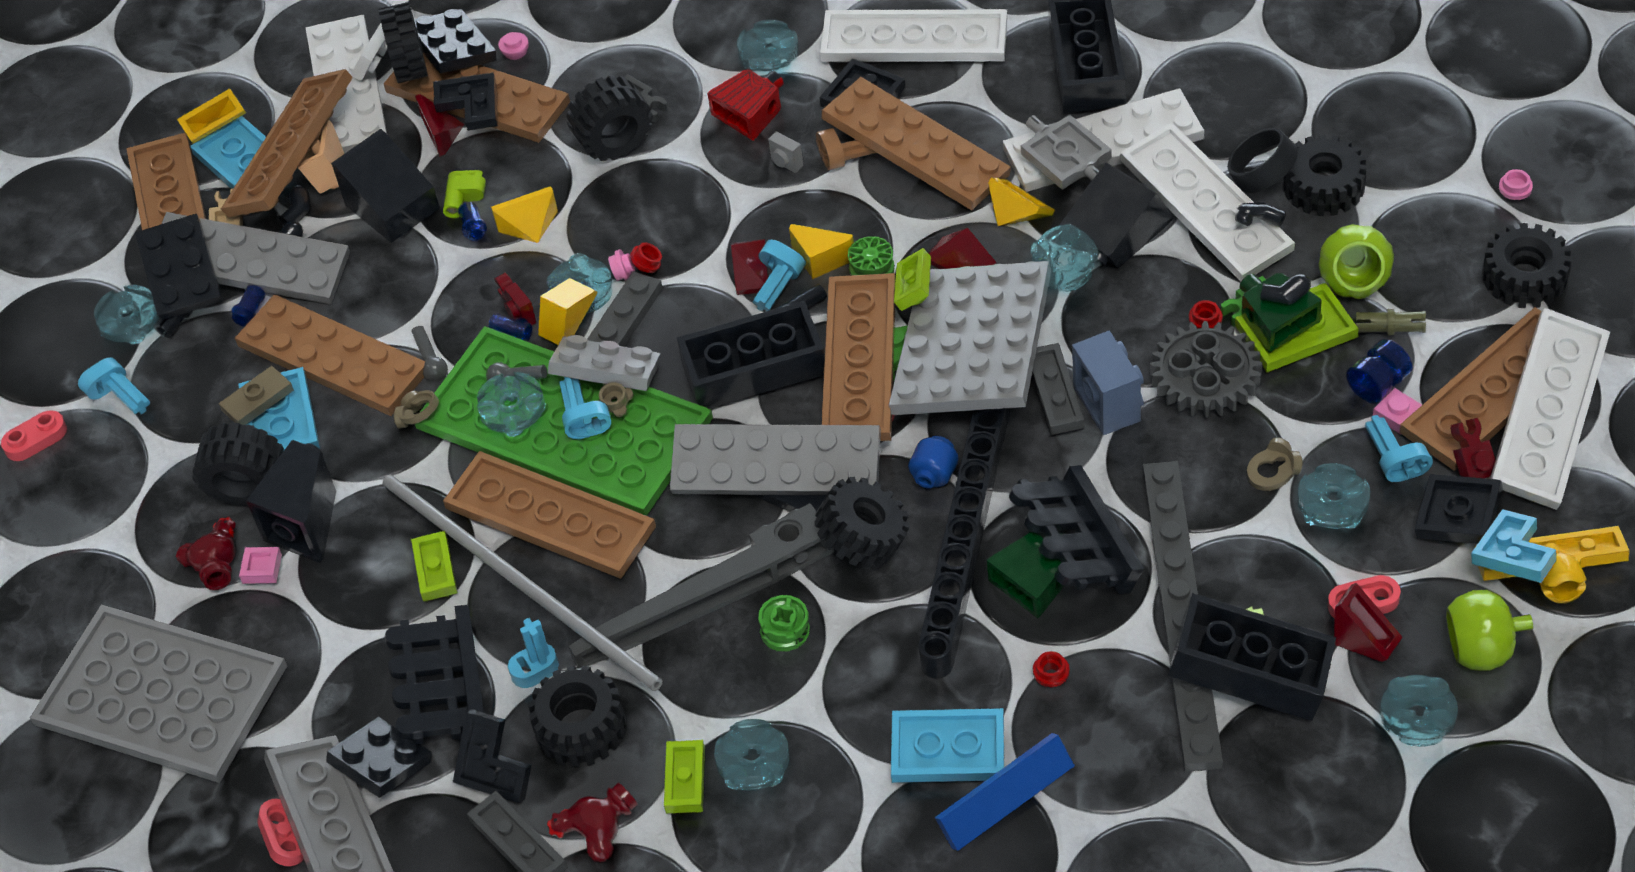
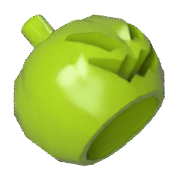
M1354 224L1343 226L1330 235L1321 247L1319 260L1321 277L1330 289L1339 296L1356 299L1366 298L1384 286L1392 275L1394 261L1392 245L1380 231L1372 226Z
M1472 590L1456 597L1446 608L1447 627L1454 657L1457 663L1470 670L1488 671L1503 666L1513 656L1516 646L1515 632L1533 629V620L1530 614L1512 617L1509 606L1502 597L1489 590Z

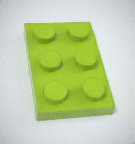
M1326 283L1309 290L1322 300L1320 322L1270 353L1243 319V316L1235 317V327L1240 334L1243 332L1246 334L1245 341H1254V351H1260V362H1262L1266 372L1358 337L1359 328Z

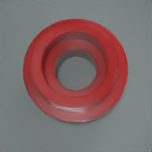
M641 243L633 248L630 258L639 271L654 273L661 266L662 254L653 244Z
M1199 301L1189 312V323L1192 322L1197 329L1202 328L1204 321H1207L1209 328L1213 329L1218 322L1222 324V311L1212 301Z
M1045 652L1033 664L1035 680L1045 687L1060 686L1069 677V664L1057 652ZM1055 670L1057 672L1047 673L1046 671Z

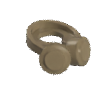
M430 390L407 393L401 400V406L396 407L393 414L397 428H406L408 424H416L428 418L439 404L438 397ZM424 403H429V406L423 411L414 414L422 408Z
M1271 439L1267 449L1256 454L1250 460L1247 467L1249 483L1254 488L1262 491H1271L1282 487L1293 475L1300 474L1303 466L1301 454L1299 451H1292L1290 443L1285 439ZM1285 461V463L1278 467V473L1273 477H1263L1258 473V467L1262 464Z

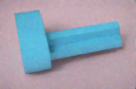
M772 239L766 242L758 254L760 261L773 270L753 300V303L758 306L757 309L762 312L763 310L770 311L790 279H796L806 265L805 259L798 252Z
M109 357L99 361L83 372L78 380V387L90 399H99L112 391L134 414L138 412L140 414L145 413V407L150 405V401L125 377L126 370L114 358Z
M564 377L565 380L559 381L565 407L562 421L568 437L583 439L601 434L609 429L611 417L608 406L601 401L584 403L579 379Z
M1374 415L1371 417V421L1365 423V427L1381 455L1379 464L1387 480L1390 482H1401L1418 477L1432 467L1433 460L1426 446L1418 442L1399 446L1384 417L1380 418L1378 415Z
M527 618L523 621L524 627L520 628L526 649L516 653L508 662V670L512 682L521 688L533 687L539 684L545 677H552V672L558 670L559 666L554 648L546 642L541 622L539 620L532 622L530 618ZM526 666L531 671L524 673L522 667Z

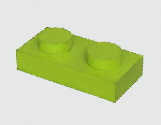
M924 248L897 263L894 303L901 311L912 305H919L929 296L931 256Z
M445 531L411 539L423 602L457 594L451 554Z
M703 740L666 742L664 809L666 814L703 812L705 761Z

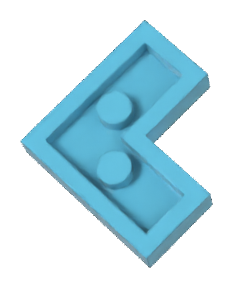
M1502 509L1472 551L1471 557L1472 564L1541 583L1557 561L1556 549L1529 542L1537 530V518Z

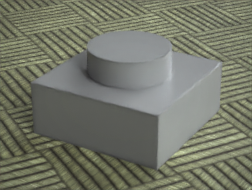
M777 131L768 139L771 160L777 166L785 167L794 173H797L804 166L800 143Z

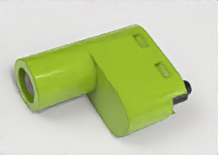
M482 170L453 171L449 173L443 207L445 216L458 218L462 214L463 202L480 201L484 198L486 180L483 177Z

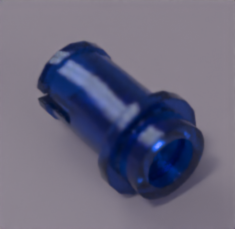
M465 202L458 208V214L463 223L462 233L471 241L481 240L487 231L486 222L481 219L475 203L469 202L471 211H469Z
M255 285L247 286L239 304L233 306L231 310L232 319L236 324L246 326L256 315L257 309L265 298V292L260 287Z
M495 313L489 320V328L521 340L528 341L532 335V325L525 318L513 319Z

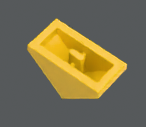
M795 224L790 225L789 232L792 249L805 259L806 265L804 268L812 279L849 263L848 249L854 243L853 235Z
M569 278L540 296L538 335L556 345H559L563 336L575 335L598 292Z

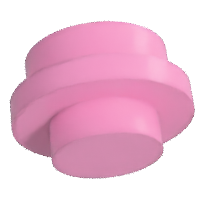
M511 32L500 39L498 46L500 52L507 59L517 60L526 55L529 42L524 34Z
M1518 169L1505 173L1499 182L1500 193L1511 200L1527 198L1533 188L1530 176L1525 171Z
M619 249L615 251V255L609 256V265L617 281L622 279L627 281L631 273L635 271L630 254H624Z

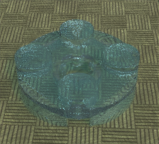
M779 20L758 21L754 23V28L750 29L747 33L745 28L737 39L739 58L743 62V67L751 71H786L790 68L791 61L795 59L799 50L797 33L794 30L788 29V24ZM768 43L772 44L771 47H766Z
M1072 224L1059 225L1049 229L1031 246L1032 261H1049L1051 276L1049 287L1064 292L1076 290L1086 284L1093 275L1091 271L1094 267V262L1097 263L1098 260L1096 244L1086 232ZM1062 252H1071L1072 255L1068 257L1069 263L1064 266L1061 262H1058Z
M578 253L572 255L568 261L556 267L551 275L547 277L546 282L549 291L569 278L579 283H586L587 287L597 291L598 293L587 313L594 312L603 307L612 296L613 282L608 267L599 260L587 258L585 254Z
M128 285L123 286L125 291L115 294L112 290L105 294L94 309V317L99 332L106 339L114 342H128L135 345L141 343L145 339L146 334L154 329L153 324L157 322L159 317L157 316L151 291L143 286ZM133 311V313L129 316L122 317V314H128L129 312Z
M513 372L514 376L503 378V374L494 376L482 385L477 394V408L483 424L491 430L504 432L510 437L520 435L524 429L533 425L546 409V403L539 382L534 377L522 372ZM517 399V403L514 405L505 406L504 402L506 400L512 402Z
M1338 463L1322 464L1315 467V472L1308 476L1306 473L1299 483L1298 505L1303 512L1304 520L1310 525L1331 529L1355 528L1360 524L1361 518L1367 513L1369 508V484L1365 478L1363 482L1356 475V470L1350 466ZM1330 492H1338L1337 495L1341 499L1331 500L1327 496H1330Z
M1409 675L1392 679L1382 696L1380 717L1384 728L1388 732L1391 730L1394 734L1398 735L1399 741L1416 747L1432 746L1442 741L1443 736L1448 734L1449 731L1451 732L1455 727L1458 713L1457 701L1454 694L1449 690L1448 683L1440 677L1432 678L1424 675ZM1414 705H1421L1427 710L1424 711L1423 716H1416V712L1409 710V708L1414 707Z
M746 719L736 722L730 726V731L723 738L720 736L714 750L718 772L724 778L726 785L732 789L759 790L768 786L778 785L783 780L784 772L790 760L789 747L785 735L781 730L779 732L777 729L772 728L771 723L761 719ZM750 749H756L757 754H761L755 760H748L742 757L748 755Z

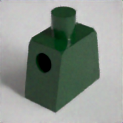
M1276 273L1262 282L1255 274H1249L1241 281L1239 286L1244 292L1242 296V316L1269 353L1320 322L1322 300L1318 296L1308 291L1306 295L1294 304L1261 300L1263 283L1281 286L1290 278L1283 273Z
M1030 532L987 560L988 581L1038 619L1065 585L1060 584L1055 578V572L1061 564L1060 559L1044 557L1039 551V546L1044 538L1035 532Z

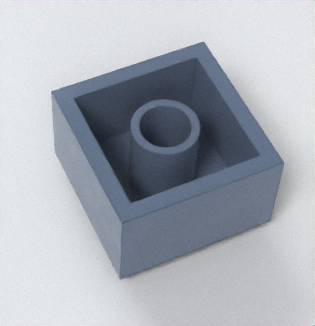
M1110 330L1073 344V387L1103 436L1141 421V406L1144 405L1141 385L1144 383V379L1137 365L1132 366L1124 344L1121 341L1117 342Z

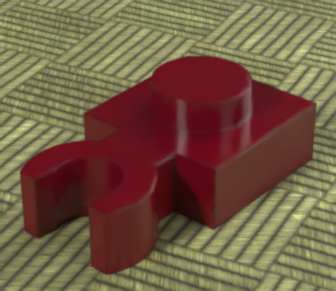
M507 273L494 278L500 287L497 289L499 295L507 301L504 303V306L511 319H518L525 329L536 324L532 303L516 282L513 283Z
M1478 418L1466 420L1467 433L1462 422L1451 425V434L1461 446V448L1453 450L1460 476L1473 478L1491 477L1495 456L1490 440H1480L1479 436L1482 428Z

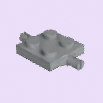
M1035 115L1032 118L1029 117L1026 122V126L1036 134L1032 139L1021 145V155L1062 190L1083 177H1088L1092 181L1099 172L1097 167L1112 158V149L1071 115L1049 125H1045Z

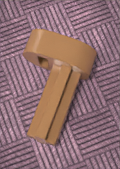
M833 128L816 132L818 151L827 170L844 167L846 160L877 153L857 140L840 143Z

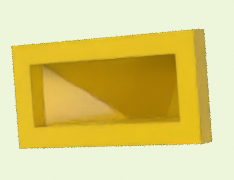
M228 89L177 120L192 144L244 115L246 112L231 89Z
M991 177L988 182L998 226L1052 216L1055 211L1006 179Z
M551 186L491 207L499 233L535 243L540 241L558 213Z

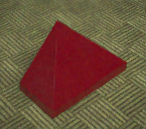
M418 94L415 96L421 119L439 157L447 153L465 124L446 111L436 112L434 103L423 95Z
M969 228L943 236L928 253L931 256V265L939 269L997 264Z
M765 239L734 242L731 244L737 295L758 293L768 279L767 266L760 261L758 255L766 244Z
M1357 583L1349 587L1335 606L1334 637H1336V646L1383 662L1389 658L1403 638Z

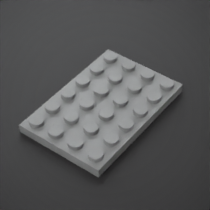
M1049 261L931 269L929 296L919 305L912 306L889 402L891 414L903 415L1026 407L1051 276Z
M101 604L33 711L30 719L35 726L220 783L287 668V664L282 657Z

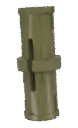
M1387 309V312H1356V322H1371L1356 323V326L1359 328L1358 333L1387 332L1388 336L1394 335L1395 332L1426 333V322H1412L1425 321L1426 311L1394 312V309Z

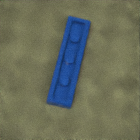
M1051 733L941 812L935 819L951 848L958 851L1075 765L1059 735Z

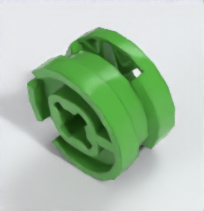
M872 236L864 237L855 241L848 249L849 272L851 276L894 273L893 249L891 244L885 239Z
M779 595L770 598L760 608L758 617L760 635L763 642L769 648L776 651H790L797 649L805 643L810 630L808 623L809 613L806 605L800 599L791 595Z

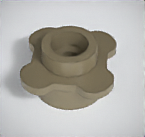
M612 382L600 389V400L598 401L605 403L608 406L609 412L614 413L616 417H621L626 414L627 403L634 397V394L630 388H624L623 385Z

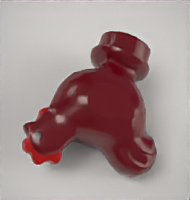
M230 517L219 519L217 523L213 524V530L210 533L203 535L193 543H185L179 547L176 553L178 562L184 567H193L199 573L200 580L204 583L205 587L210 590L222 589L231 581L232 569L230 563L236 554L233 540L236 523Z
M618 782L612 788H607V797L604 799L586 796L575 802L569 809H564L560 813H553L552 819L547 822L549 834L561 839L564 837V834L577 832L586 839L589 857L595 862H605L613 853L614 847L612 842L618 833V818L623 814L626 816L631 815V811L638 803Z

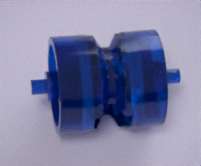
M1381 339L1368 351L1367 356L1359 359L1347 370L1346 378L1355 394L1369 403L1376 404L1390 393L1392 386L1399 384L1412 372L1413 366L1409 355L1400 345L1392 340Z

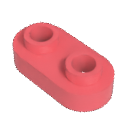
M52 410L44 411L5 433L1 440V447L10 460L23 461L60 441L67 432V425L59 412Z
M1378 575L1338 585L1330 591L1328 597V611L1335 619V606L1354 583L1361 587L1383 614L1392 612L1397 608L1401 590L1399 584L1393 578ZM1376 597H1384L1385 599L1378 600Z
M270 799L264 802L260 807L257 823L270 857L273 861L283 866L300 864L304 858L280 799Z

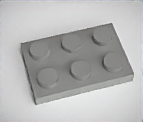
M579 335L563 336L549 360L548 374L603 384L616 382L626 388L647 391L659 367L661 353L652 352L651 349L642 346L634 348L623 347L613 341H588L585 337Z

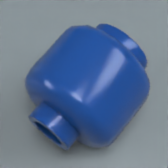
M932 436L919 441L908 463L909 472L916 483L924 488L945 486L951 479L958 464V453L954 449V445L944 437Z

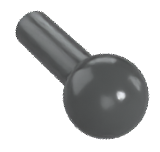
M414 327L411 332L425 361L423 369L424 378L428 381L443 379L448 373L447 363L442 358L436 357L424 327Z
M496 362L490 365L486 371V380L493 388H503L511 383V381L544 379L547 377L545 365L510 368L505 363Z

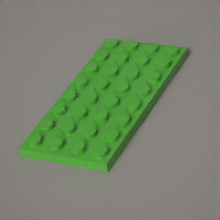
M484 326L434 394L439 399L436 410L425 420L416 423V429L475 452L481 451L647 516L671 481L675 424H709L713 419L712 410L652 387H648L647 391L631 389L634 397L627 403L626 414L616 417L614 413L609 412L611 425L608 430L587 438L572 439L566 435L562 421L565 407L559 381L565 379L563 376L548 374L549 360L554 351ZM496 362L505 363L510 368L545 365L547 377L544 379L511 381V383L503 388H493L486 380V371L490 365ZM579 379L584 403L600 400L599 391L606 384ZM426 403V405L423 407L421 411L429 406V403Z

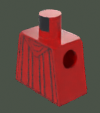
M743 70L707 93L711 115L753 141L781 109L779 88L784 85L782 77L776 71H771L762 78L751 70Z

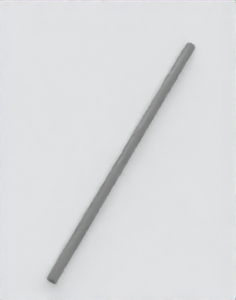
M387 475L383 479V486L442 531H445L455 541L652 691H657L661 687L663 681L660 677L393 475Z

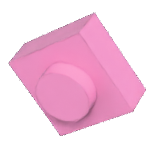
M1394 388L1373 409V416L1384 417L1389 427L1399 433L1400 424L1420 408L1422 404Z
M245 547L239 574L242 583H277L282 557L279 547Z

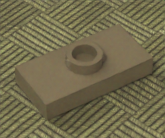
M270 366L221 401L219 406L221 411L234 423L246 425L294 391L289 380L273 366Z

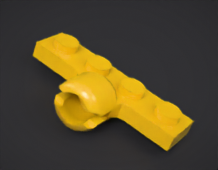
M1619 526L1534 537L1529 540L1530 543L1556 549L1557 561L1544 580L1539 583L1544 595L1556 603L1572 602L1586 590L1585 581L1587 579L1582 568L1629 560L1630 550ZM1478 566L1483 581L1516 577Z

